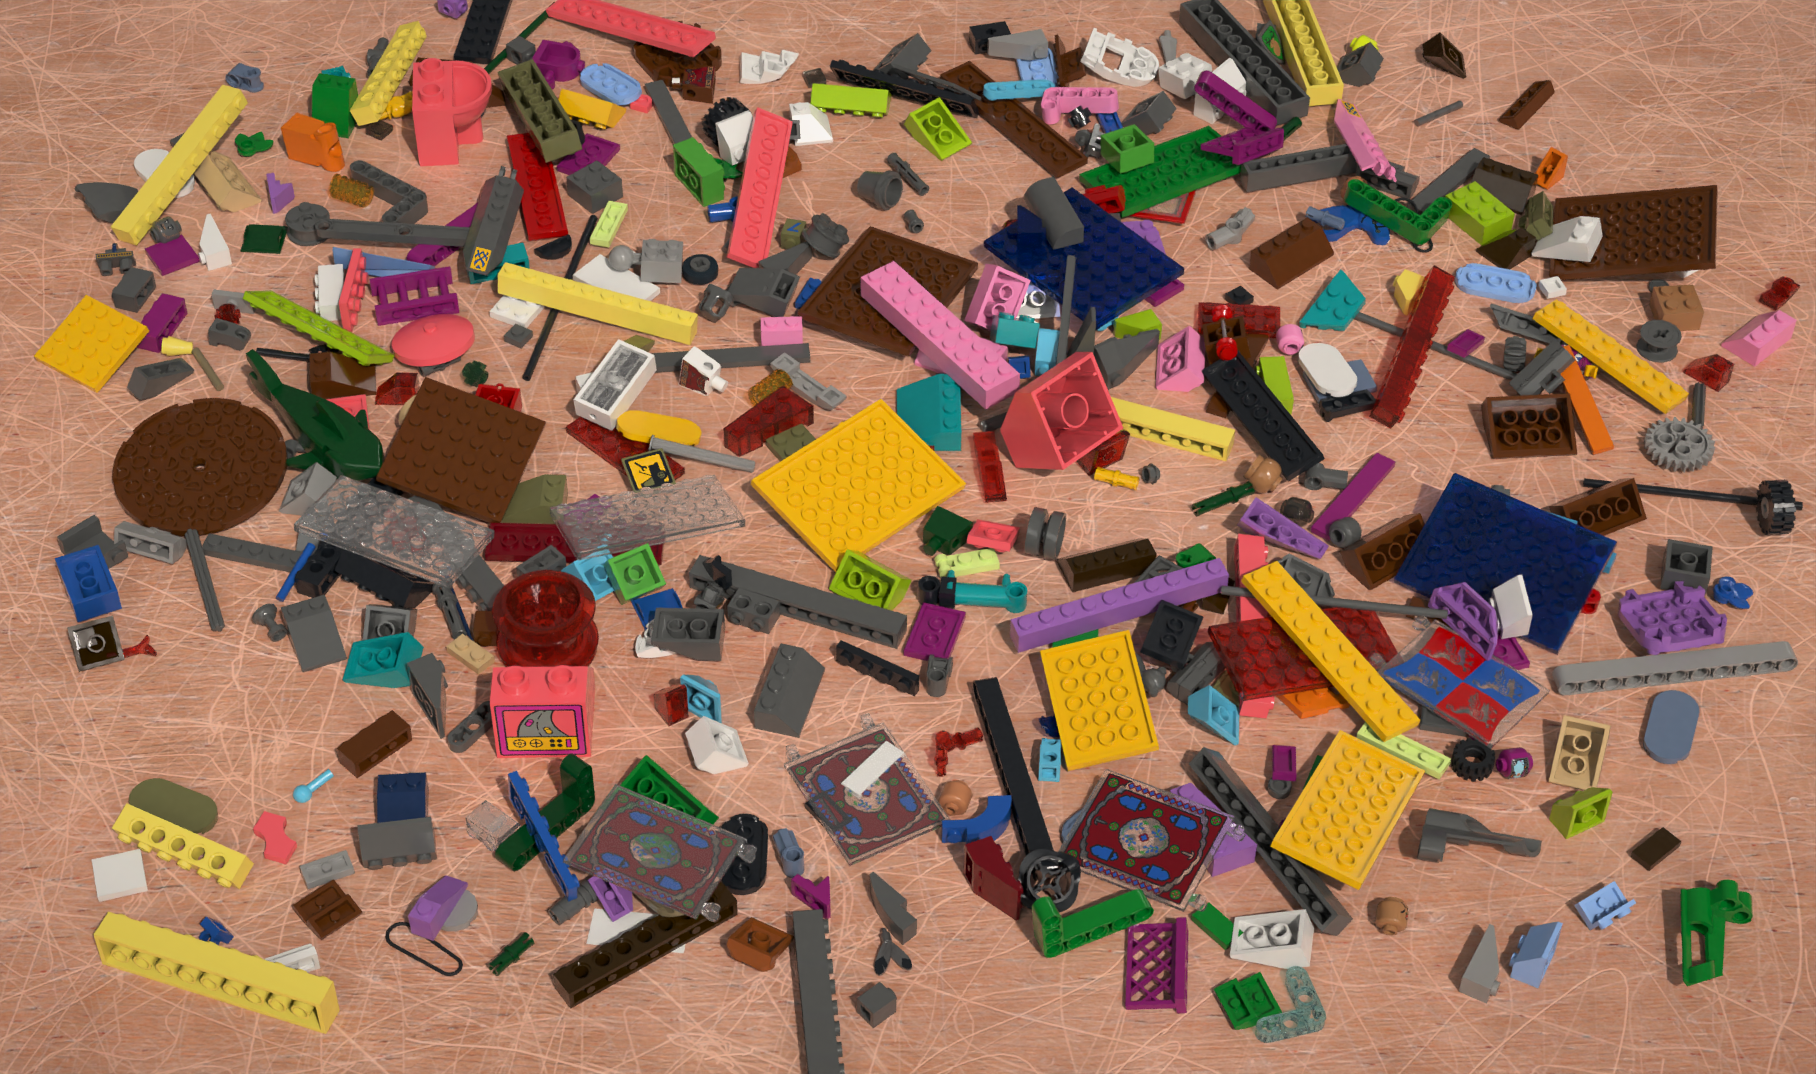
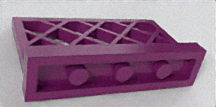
M1245 127L1202 143L1201 150L1233 157L1232 163L1240 165L1283 148L1284 129L1275 128L1265 132Z
M1186 917L1176 918V923L1135 924L1128 927L1126 1010L1176 1008L1177 1014L1187 1013L1189 931ZM1172 931V936L1165 942L1158 937L1162 932ZM1145 932L1148 936L1139 942L1134 938V933ZM1152 940H1155L1160 946L1151 952L1145 946ZM1166 949L1172 956L1166 961H1162L1157 955ZM1141 950L1148 956L1141 962H1138L1133 956ZM1151 960H1154L1160 966L1150 972L1144 966ZM1165 969L1171 976L1163 982L1156 976ZM1141 970L1147 976L1138 983L1132 976ZM1153 980L1159 986L1150 993L1144 986ZM1163 990L1171 995L1170 1000H1159L1156 996ZM1138 991H1141L1146 996L1141 1001H1131L1132 996Z

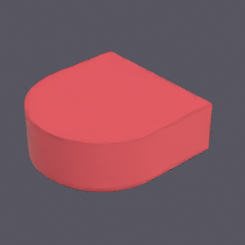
M641 94L639 99L630 103V109L647 114L652 108V98L645 94Z

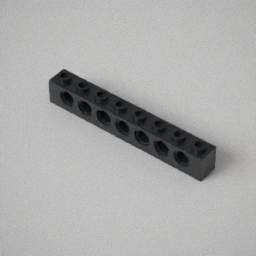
M377 477L372 478L364 486L360 495L353 500L349 509L342 514L339 522L331 528L324 541L320 542L314 554L309 556L303 568L296 573L294 581L297 593L311 598L326 595L341 575L334 570L344 546L362 548L405 491L376 481Z

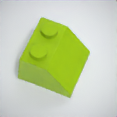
M1590 787L1584 791H1577L1573 796L1564 800L1560 799L1553 804L1549 820L1565 839L1573 837L1605 822L1613 792L1608 788Z

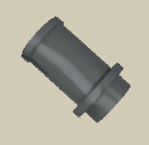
M914 210L906 211L904 218L909 224L910 231L914 233L921 232L924 226L923 221L918 218Z

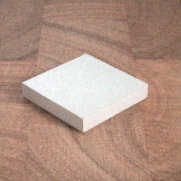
M141 849L92 859L99 902L148 891Z

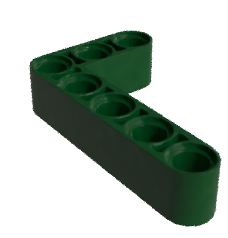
M573 753L568 754L560 765L562 793L539 811L540 816H545L548 821L550 835H555L556 838L584 816L595 803L592 767ZM526 823L502 842L495 852V858L514 872L520 870L540 853L536 846L534 835L530 836L527 831Z

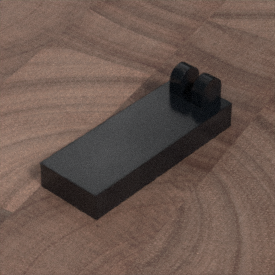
M1366 389L1352 392L1343 397L1320 399L1318 406L1321 408L1320 415L1324 417L1326 422H1330L1333 418L1376 409L1378 401Z

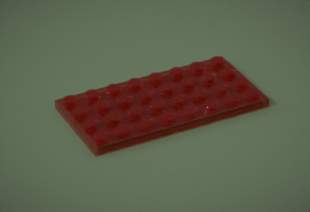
M1341 607L1321 609L1383 679L1387 678L1383 676L1385 670L1403 664L1400 655L1375 611ZM1273 617L1212 625L1208 628L1207 633L1242 701L1334 687Z

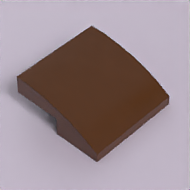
M334 879L293 905L295 913L321 940L363 913L349 894L346 895Z

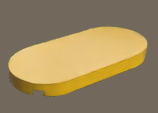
M639 410L624 412L617 418L616 424L618 432L621 431L627 439L650 443L652 435H655V438L689 446L694 444L696 446L700 442L702 433L700 427L690 420Z

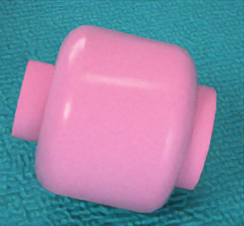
M1286 324L1278 329L1276 340L1281 352L1293 355L1303 348L1304 338L1299 326Z

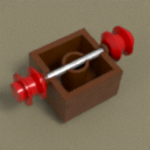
M1227 305L1214 307L1211 313L1213 322L1202 325L1205 348L1210 365L1219 359L1231 360L1237 355L1238 351L1245 359L1250 358V347L1243 316L1233 318L1232 310Z

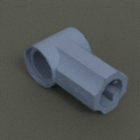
M787 828L780 829L773 835V841L783 864V873L791 878L797 874L801 876L804 873V851L799 847L792 830Z

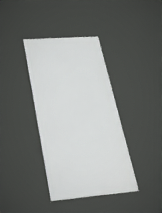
M594 908L586 944L603 945L619 938L623 933L637 928L646 920L653 919L659 914L630 912L612 922L605 909ZM686 944L672 952L684 953Z

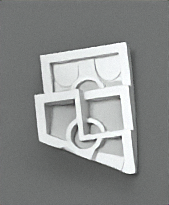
M782 50L780 55L762 51L760 56L742 52L740 55V83L763 84L781 78L798 58L799 53Z

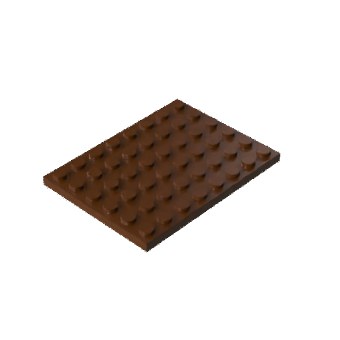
M1717 185L1556 198L1553 225L1579 216L1600 218L1603 237L1590 262L1551 258L1549 277L1558 276L1562 281L1716 269Z
M870 226L800 308L798 317L802 316V320L909 357L917 346L861 296V277L895 261L940 303L948 308L977 271L978 262Z

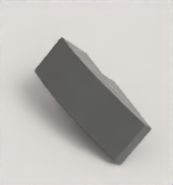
M870 873V893L876 912L892 936L904 945L917 935V919L907 912V899L876 873Z

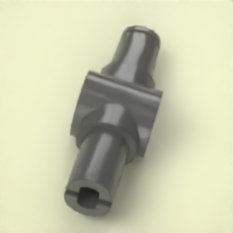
M384 37L378 39L377 45L373 49H368L367 63L369 68L367 74L369 77L388 46L389 41Z

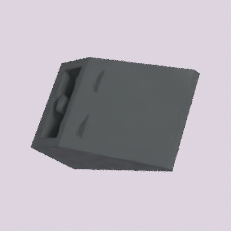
M739 268L728 292L740 303L775 317H784L795 294L800 276L783 269Z

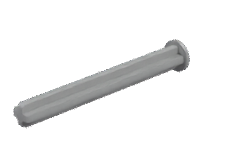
M655 435L651 437L649 451L662 448L665 453L753 473L755 469V461L655 438Z

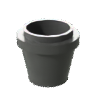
M891 170L885 172L865 171L858 180L857 191L861 197L875 203L878 208L890 210L901 198L903 183L900 175Z

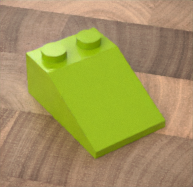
M940 97L909 113L904 123L913 138L941 161L972 144V141Z

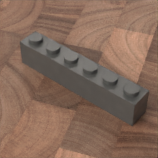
M1347 144L1250 160L1242 163L1240 181L1246 192L1353 174L1356 173L1357 162Z

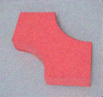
M264 811L253 828L254 834L262 838L266 843L265 859L287 865L297 848V842L290 839L284 832L287 825L286 817Z

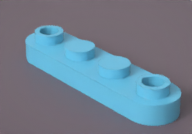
M1044 79L992 82L984 85L983 95L991 101L996 99L1011 100L1014 98L1043 97L1045 90L1055 87L1053 82Z

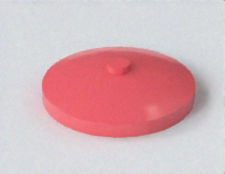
M453 314L431 315L414 320L402 327L392 339V349L396 359L406 365L419 367L434 366L449 362L469 350L474 343L475 333L471 322L464 317Z

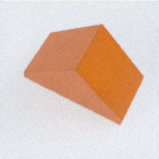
M1550 147L1535 174H1538L1537 184L1548 190L1564 177L1568 155Z

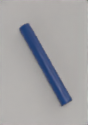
M312 543L306 545L276 596L278 601L284 602L295 583L296 573L303 568L309 556L312 555L316 548Z

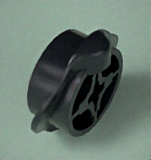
M1037 849L1027 854L1020 864L1018 877L1023 887V894H1021L1022 905L1032 909L1033 903L1040 898L1037 893L1047 891L1057 899L1053 900L1059 913L1070 908L1078 895V885L1081 878L1079 861L1068 853L1048 849ZM1040 862H1052L1058 865L1060 869L1050 871L1046 866L1043 867ZM1033 868L1037 870L1035 873L1038 876V882L1032 888L1030 876ZM1057 874V876L1053 879L1051 884L1044 885L1040 888V885L1044 883L1046 878L1052 877ZM1065 874L1067 884L1065 892L1062 894L1060 892L1062 889L1060 888L1059 880Z

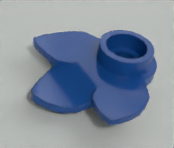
M1725 576L1720 578L1718 584L1713 588V597L1716 601L1722 604L1730 602L1735 607L1741 609L1750 608L1746 599L1750 598L1754 592L1746 584L1736 583L1734 578Z

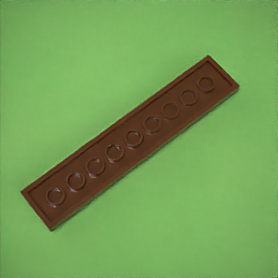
M971 61L940 74V79L954 83L980 96L981 100L974 99L979 109V114L1056 178L1088 164L1087 156L1016 98L1011 100H988L983 95L984 85L995 81Z

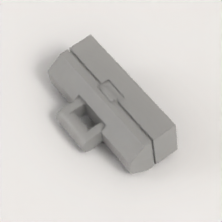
M126 521L114 527V544L123 540L129 552L173 564L183 556L187 548V541L183 537L172 535L171 532L159 530L155 527L147 528Z

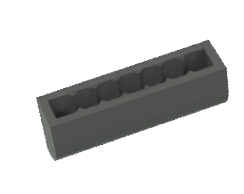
M1055 177L1033 183L1025 192L1024 201L1052 249L1082 243L1084 240V226Z

